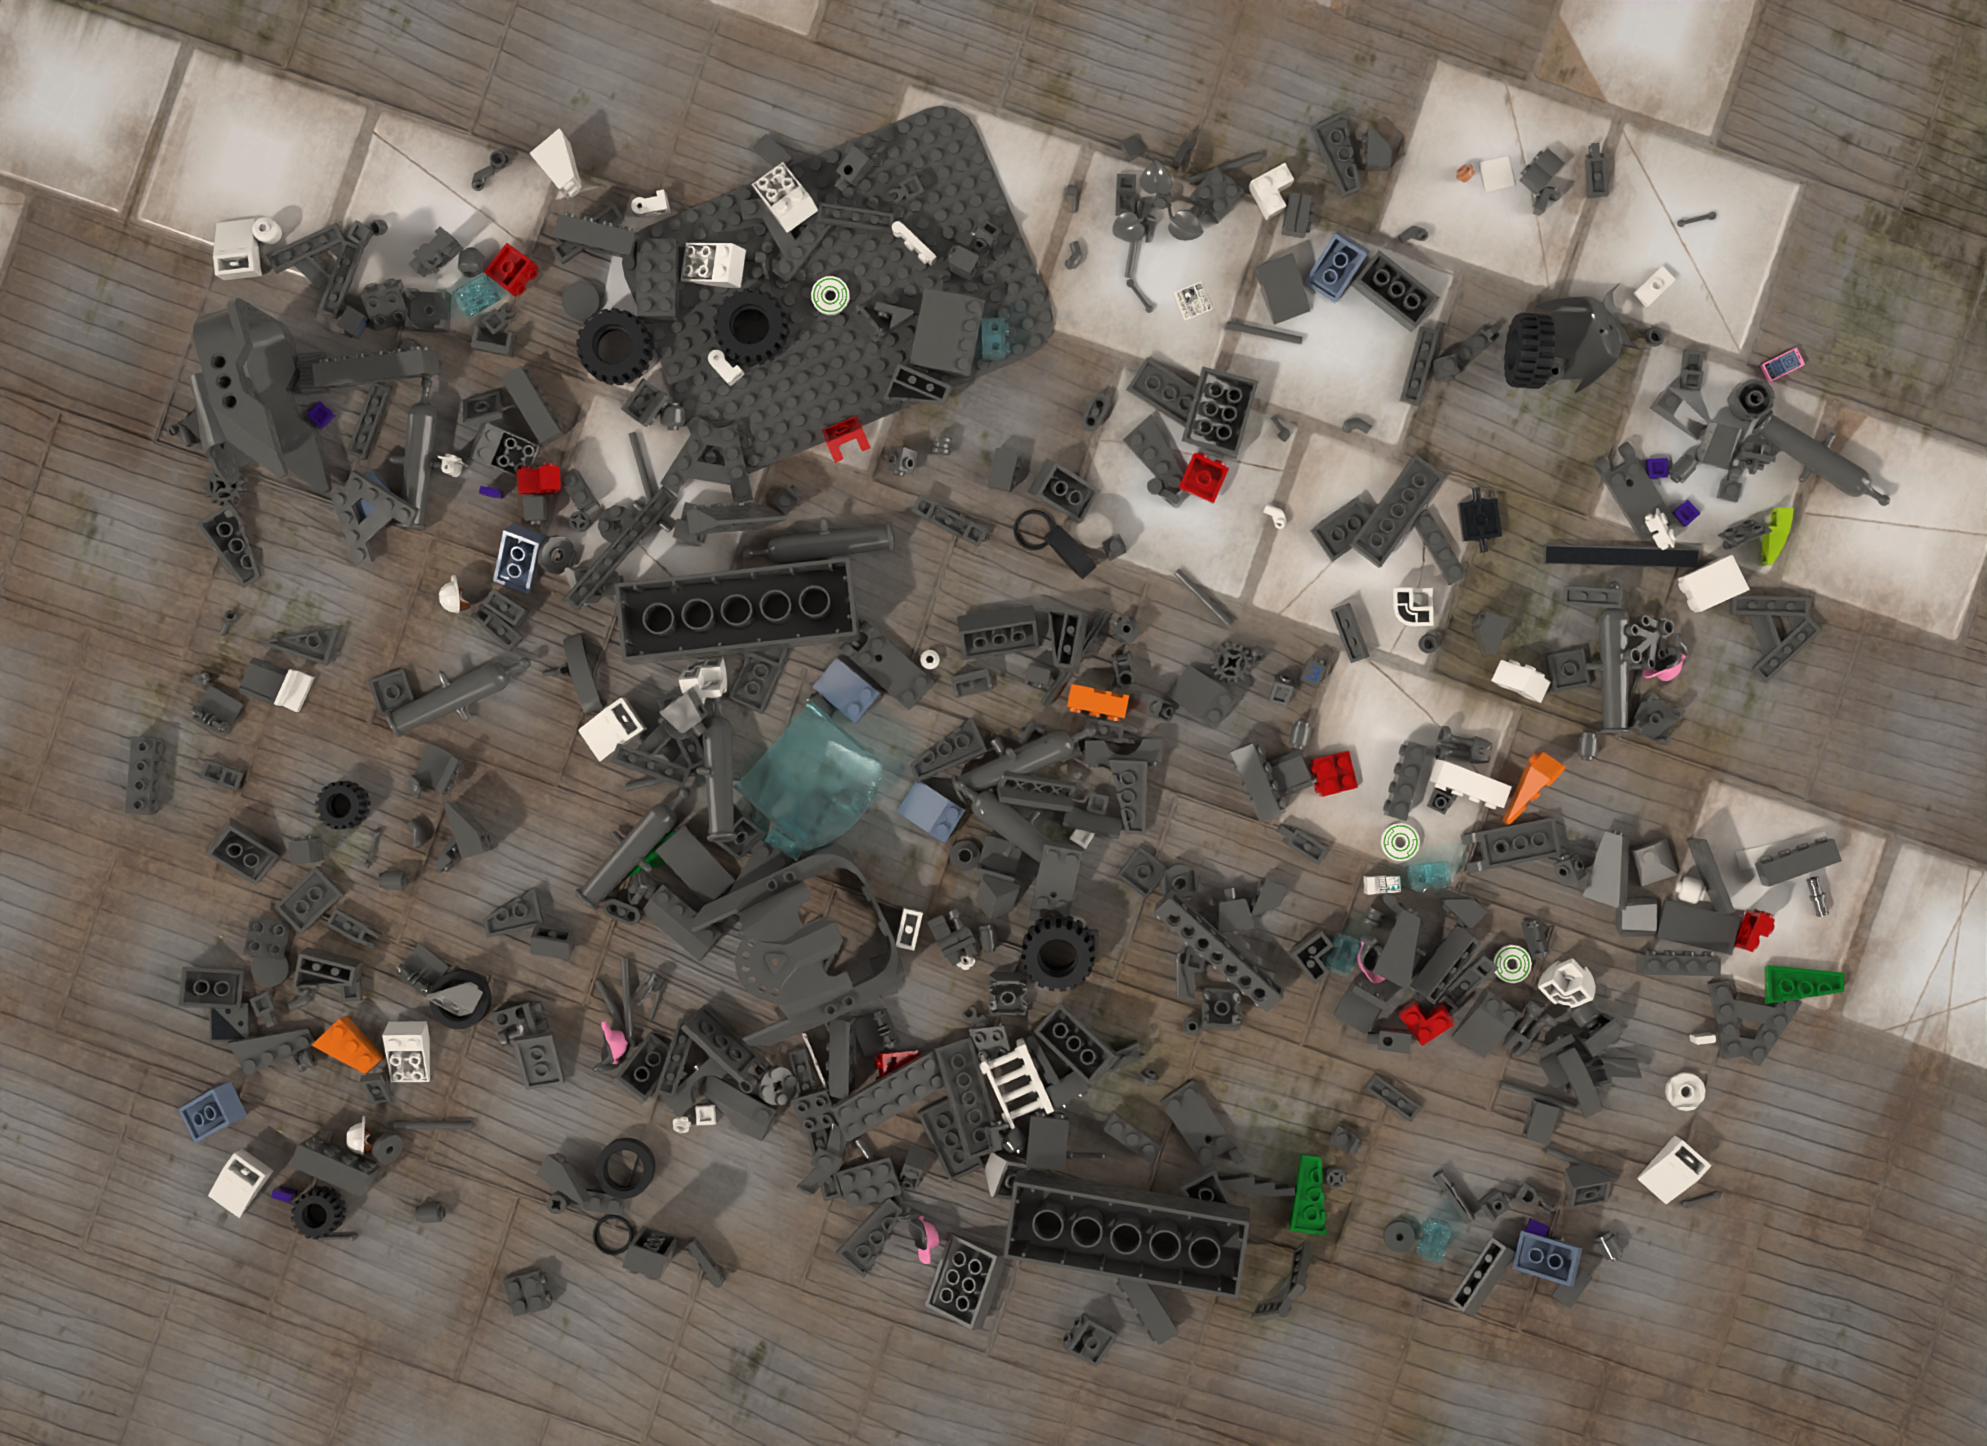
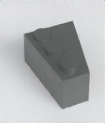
M898 363L884 399L947 404L954 386Z
M1046 608L1052 639L1054 666L1059 671L1079 673L1088 617L1083 612Z
M307 947L299 953L292 990L309 987L352 986L360 979L363 961Z

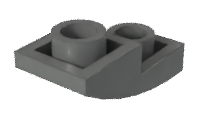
M1435 787L1427 806L1445 815L1453 800L1454 794L1451 793L1452 790L1446 788L1445 791Z
M454 835L449 839L439 856L436 866L437 873L448 872L455 865L453 861L456 857L451 852L455 853L459 849Z

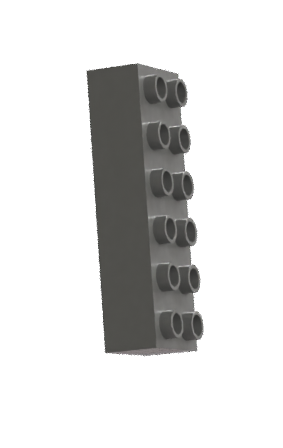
M849 557L614 583L622 661L630 666L860 640L853 570Z
M1019 1169L1013 1185L1003 1258L1238 1299L1250 1224V1208Z

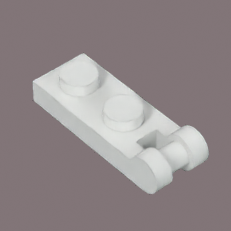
M897 221L892 224L893 235L898 238L902 237L905 240L904 244L911 251L915 250L919 254L918 258L924 264L929 263L932 266L937 261L936 255L901 222Z

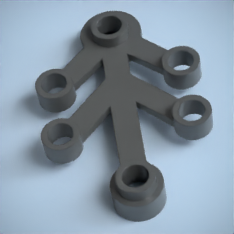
M1641 615L1637 618L1638 626H1650L1656 630L1650 632L1639 628L1636 624L1628 625L1626 627L1628 636H1639L1645 639L1635 648L1627 649L1623 654V659L1628 664L1639 663L1642 659L1641 653L1648 648V656L1643 660L1642 665L1644 669L1649 670L1655 668V659L1662 660L1666 658L1667 637L1674 632V624L1666 618L1656 621L1649 618L1648 615ZM1659 638V648L1656 649L1657 639Z

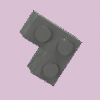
M685 502L681 519L677 518L673 538L701 547V543L705 542L707 534L690 535L686 512L693 510V506H696V504Z
M1317 929L1288 951L1314 985L1330 974L1319 957L1331 949L1333 944L1322 930Z

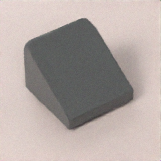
M1137 136L1120 142V147L1129 162L1146 153Z

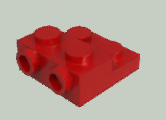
M506 243L483 273L516 298L517 295L524 293L525 285L528 281L537 276L539 267L510 244Z
M1194 452L1178 489L1213 504L1229 468L1225 466L1226 463L1220 460L1213 461L1208 459V455L1202 452Z
M1349 751L1311 759L1312 764H1309L1311 775H1315L1314 789L1316 794L1319 793L1320 797L1358 788Z
M1754 909V912L1746 910L1737 932L1734 947L1754 952V949H1757L1759 946V937L1764 936L1768 938L1775 927L1773 915Z
M919 1050L878 1052V1057H875L874 1060L876 1069H879V1076L876 1077V1080L918 1057Z

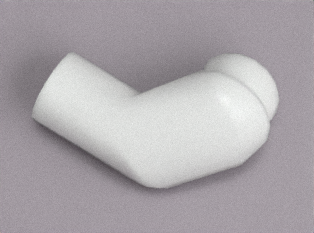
M1266 504L1263 513L1272 516L1276 528H1284L1287 521L1283 510Z

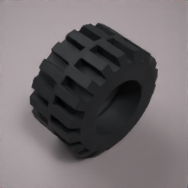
M351 781L333 782L321 789L323 792L317 795L319 800L315 801V805H318V809H315L316 813H320L319 820H324V825L338 830L354 828V826L360 825L361 821L367 818L365 814H368L370 809H367V806L370 805V801L366 800L369 797L368 793H363L365 789L358 787L359 784L351 783ZM340 794L346 795L351 802L350 812L344 817L338 814L335 809V800Z
M319 1186L301 1195L294 1202V1208L291 1209V1214H294L291 1217V1222L295 1221L294 1229L298 1228L300 1235L306 1234L305 1238L313 1237V1240L325 1238L341 1226V1222L345 1219L343 1214L346 1213V1208H343L345 1201L340 1200V1193L336 1195L335 1189L328 1190L326 1186L322 1188ZM312 1203L319 1204L325 1209L327 1214L325 1222H319L313 1218L311 1214Z

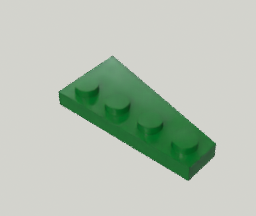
M1771 965L1764 966L1765 1004L1844 992V973Z
M1300 1153L1295 1196H1293L1288 1229L1294 1232L1327 1236L1325 1228L1326 1216L1323 1205L1324 1192H1322L1321 1157L1318 1155Z

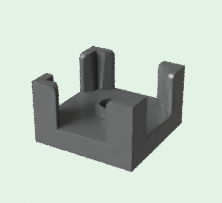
M407 288V298L411 300L410 318L405 317V327L411 331L450 333L452 295L448 291L436 289V292H421L417 288Z
M1644 693L1628 723V728L1659 745H1668L1672 738L1668 734L1675 720L1682 719L1685 710L1669 706L1658 700L1659 697L1652 693Z

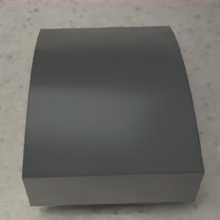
M1293 253L1255 268L1254 271L1261 286L1260 290L1274 325L1310 312L1304 285Z

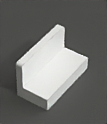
M289 669L274 704L300 712L315 677L299 670Z

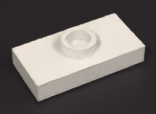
M1662 266L1633 294L1645 307H1648L1676 279Z

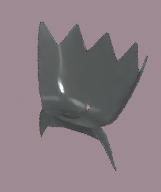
M1619 284L1606 294L1603 303L1592 297L1583 296L1561 298L1535 305L1540 309L1552 312L1550 317L1553 318L1555 323V334L1559 335L1555 342L1554 357L1571 360L1561 380L1582 379L1575 393L1591 385L1615 364L1619 358L1622 345L1633 349H1648L1638 348L1634 345L1620 322L1613 301V291Z

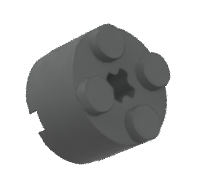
M1750 379L1737 385L1728 396L1727 402L1731 413L1741 421H1751L1771 411L1775 393L1771 385L1766 381Z

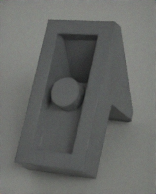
M880 302L875 304L874 310L879 317L889 319V316L892 317L890 332L914 318V310Z
M388 1072L361 1076L360 1083L372 1104L391 1102Z

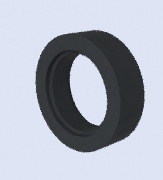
M1056 525L1044 536L1057 555L1081 579H1084L1096 568V565L1087 553L1061 526Z
M456 970L442 976L434 984L430 994L445 990L454 981L473 983L483 992L475 1012L469 1017L459 1018L431 1001L430 1008L434 1017L442 1025L451 1029H466L480 1022L488 1013L492 1000L491 991L485 979L479 974L470 970Z
M634 1138L617 1139L607 1145L597 1158L595 1165L597 1182L603 1191L612 1197L619 1199L636 1197L648 1187L654 1177L656 1169L655 1158L652 1151L643 1142ZM628 1150L640 1157L644 1172L638 1183L631 1186H622L615 1183L609 1176L607 1169L608 1161L611 1155L617 1151Z

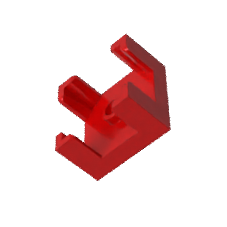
M857 415L822 430L835 463L843 460L839 445L853 439H857L861 451L871 448Z

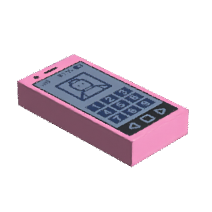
M1794 348L1760 365L1769 383L1805 365L1798 349Z

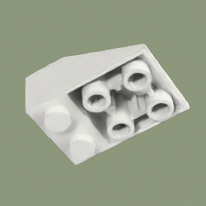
M783 162L752 184L787 233L818 211L810 195Z
M256 219L216 223L213 260L217 277L222 280L262 276L258 239L253 234V224Z
M686 243L681 281L725 288H741L746 250L733 243Z
M621 697L578 731L600 762L614 753L617 743L625 745L646 731L647 728L628 700Z
M427 1021L388 1022L382 1036L391 1082H429L430 1042Z
M1674 1135L1637 1179L1661 1201L1667 1204L1697 1182L1711 1165L1682 1139Z
M242 1148L235 1152L224 1166L208 1196L240 1218L274 1170Z

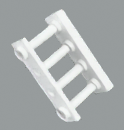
M1023 1038L1016 1040L1017 1048H1015V1051L987 1062L984 1055L980 1056L982 1061L979 1064L983 1075L987 1073L1004 1113H1001L1005 1123H1009L1011 1129L1015 1128L1014 1118L1035 1109L1045 1108L1047 1114L1054 1111L1051 1100ZM1016 1058H1023L1025 1064L1021 1068L996 1079L994 1078L991 1069ZM1025 1074L1026 1076L1030 1075L1032 1079L1029 1082L1030 1084L1005 1095L1001 1094L999 1085ZM1031 1091L1038 1092L1039 1098H1037V1101L1009 1112L1006 1102Z

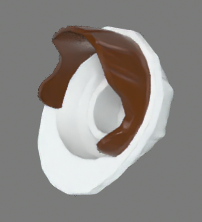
M455 575L451 576V582L441 588L439 599L441 605L446 610L459 613L460 611L470 609V602L462 598L463 588H458Z
M362 1116V1123L355 1124L349 1129L346 1141L351 1151L361 1155L372 1152L374 1143L367 1139L370 1135V1130L365 1129V1116Z

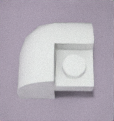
M1393 588L1394 612L1401 623L1411 627L1434 626L1433 588Z
M723 657L697 659L698 663L689 667L684 666L679 677L682 693L693 687L702 704H704L707 697L717 698L722 693H726L727 672Z
M1573 958L1562 963L1559 960L1545 970L1538 983V988L1554 1004L1570 1005L1571 1008L1593 1000L1595 994V982L1591 972L1587 967L1581 968Z

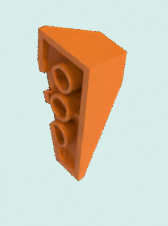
M1545 752L1533 753L1528 759L1529 763L1523 771L1502 822L1510 825L1527 808L1528 805L1526 803L1537 799L1540 796V789L1546 785L1549 787L1566 767Z

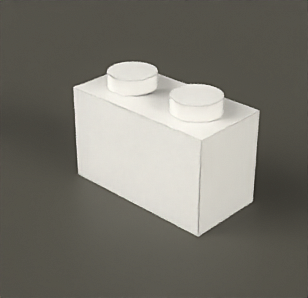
M903 907L895 938L896 947L914 951L923 915L922 911Z

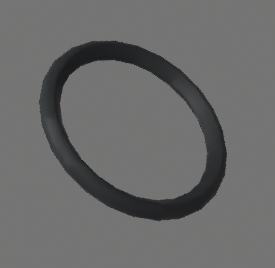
M1029 510L1022 513L1016 519L1013 529L1014 537L1023 548L1039 550L1047 546L1048 542L1045 541L1039 546H1029L1023 543L1017 532L1019 522L1029 514H1038L1047 520L1050 530L1054 527L1051 519L1044 512Z
M619 1215L602 1217L593 1229L595 1246L607 1255L623 1253L628 1249L629 1244L633 1240V1230L630 1223ZM618 1219L627 1226L629 1240L622 1249L608 1251L599 1244L597 1230L605 1220Z

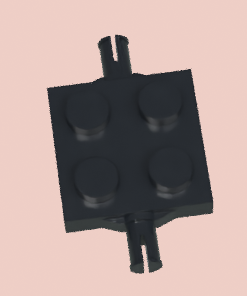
M1480 487L1472 488L1473 500L1457 504L1462 542H1479L1480 553L1488 552L1487 540L1502 537L1497 498H1481Z

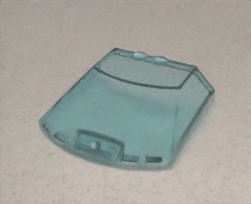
M809 700L796 719L733 788L799 846L808 851L836 840L852 828L862 817L878 789L883 763L812 700Z

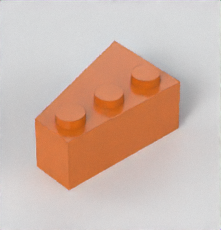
M1071 684L1066 707H1070L1071 712L1081 714V710L1089 711L1088 715L1100 718V714L1108 715L1107 719L1119 721V718H1125L1129 695Z
M348 1016L338 1019L312 1044L315 1048L364 1074L372 1071L386 1058Z

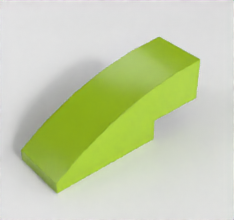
M1778 507L1771 509V522L1768 528L1772 529V532L1762 536L1761 566L1772 565L1783 549L1790 532L1794 508Z

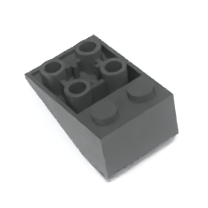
M485 422L481 423L468 458L516 477V472L518 469H521V466L533 465L540 445Z

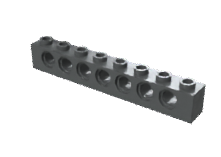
M1170 890L1156 903L1154 914L1157 919L1162 922L1164 921L1173 933L1181 936L1188 946H1192L1201 958L1207 959L1213 968L1224 974L1226 979L1231 984H1235L1243 995L1249 996L1258 1008L1268 1012L1283 999L1284 989L1173 890ZM1172 913H1176L1179 916H1173Z

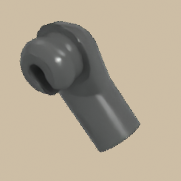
M1411 226L1399 234L1398 238L1402 243L1411 238L1425 241L1428 238V232L1423 228Z
M1356 417L1347 419L1342 426V430L1345 433H1351L1352 430L1358 428L1367 434L1372 426Z

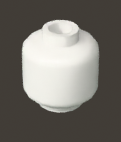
M261 217L253 224V234L262 243L272 245L281 239L282 229L273 219Z
M1686 876L1683 878V881L1678 880L1675 891L1679 892L1680 900L1696 904L1699 900L1703 901L1706 886H1704L1702 880Z

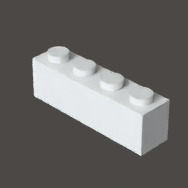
M1438 759L1429 779L1430 782L1436 783L1434 786L1445 791L1446 788H1449L1454 795L1462 797L1465 794L1469 796L1468 800L1476 803L1480 801L1486 802V807L1495 810L1496 807H1505L1512 786Z

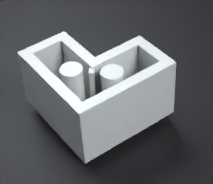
M1285 163L1252 180L1248 187L1266 221L1282 213L1286 207L1279 192L1290 187L1294 178Z
M1501 660L1492 678V681L1500 687L1515 691L1523 697L1539 703L1542 702L1550 684L1544 678L1545 675L1536 671V668L1529 665L1522 667L1520 663L1514 660H1509V662Z

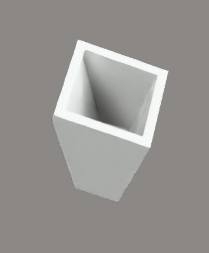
M558 129L531 151L530 155L568 199L569 197L576 196L582 185L570 142L563 132Z
M1733 555L1718 558L1677 578L1679 588L1685 593L1688 599L1687 604L1694 613L1706 610L1750 590Z

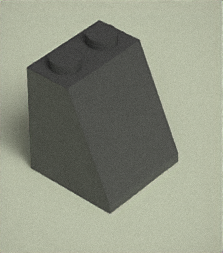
M1045 1111L1030 1113L1026 1167L1065 1171L1069 1117H1065L1064 1113H1054V1115H1046Z

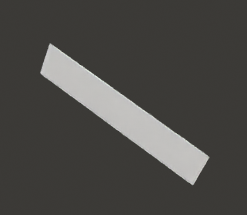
M1824 831L1738 851L1736 855L1740 871L1754 868V863L1760 862L1762 857L1769 855L1774 857L1779 855V851L1790 849L1791 851L1797 849L1796 846L1799 844L1814 843V839L1826 836V833Z

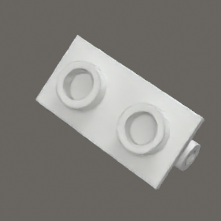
M445 454V457L438 456V458L442 459V471L452 477H458L461 474L462 465L467 466L466 463L462 462L461 458L455 455Z
M1657 508L1655 515L1649 513L1645 516V523L1650 532L1659 531L1653 534L1658 548L1661 547L1664 550L1669 547L1668 544L1674 548L1676 535L1673 529L1669 530L1666 515L1660 513Z

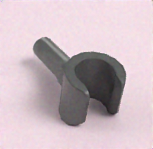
M1068 185L1066 195L1072 196L1071 213H1076L1078 189L1076 186Z
M1148 214L1141 223L1146 225L1145 242L1150 243L1151 229L1155 225L1156 219Z
M756 252L755 262L762 263L764 277L768 279L767 255L764 252Z
M1275 416L1271 417V420L1280 430L1277 435L1278 438L1286 442L1290 437L1289 429L1283 427Z
M227 610L224 614L226 622L220 633L221 636H225L229 626L239 619L236 613L232 619H229L232 613L231 610Z
M561 665L558 669L544 671L542 674L543 676L560 674L565 677L569 673L562 674L561 668L568 666Z

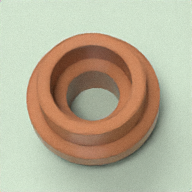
M1471 164L1462 165L1457 170L1456 179L1458 181L1461 180L1463 183L1471 179L1475 173Z

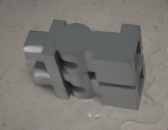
M441 226L435 230L437 236L429 244H423L419 250L416 249L412 252L416 257L409 265L416 273L423 277L427 276L431 271L437 274L440 271L438 268L444 266L447 258L453 259L464 249Z

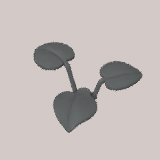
M1154 159L1140 177V184L1143 190L1149 194L1156 193L1152 205L1140 219H1138L1133 211L1120 214L1115 220L1112 229L1115 237L1127 242H1136L1143 237L1145 227L1141 222L1154 207L1157 209H1165L1167 207L1169 218L1172 220L1168 230L1173 237L1187 241L1200 237L1204 232L1198 217L1190 210H1180L1173 217L1172 204L1169 203L1171 199L1172 178L1166 167L1158 159Z

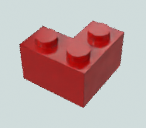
M543 463V466H539L538 469H533V466H521V469H518L516 472L517 494H557L561 490L560 466H554V463Z
M1413 999L1399 1009V1017L1421 1046L1454 1026V1018L1443 1004H1440L1426 1014L1416 999Z

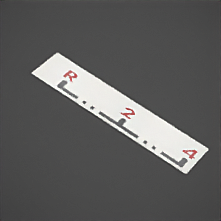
M802 1033L822 1086L826 1090V1083L807 1035Z

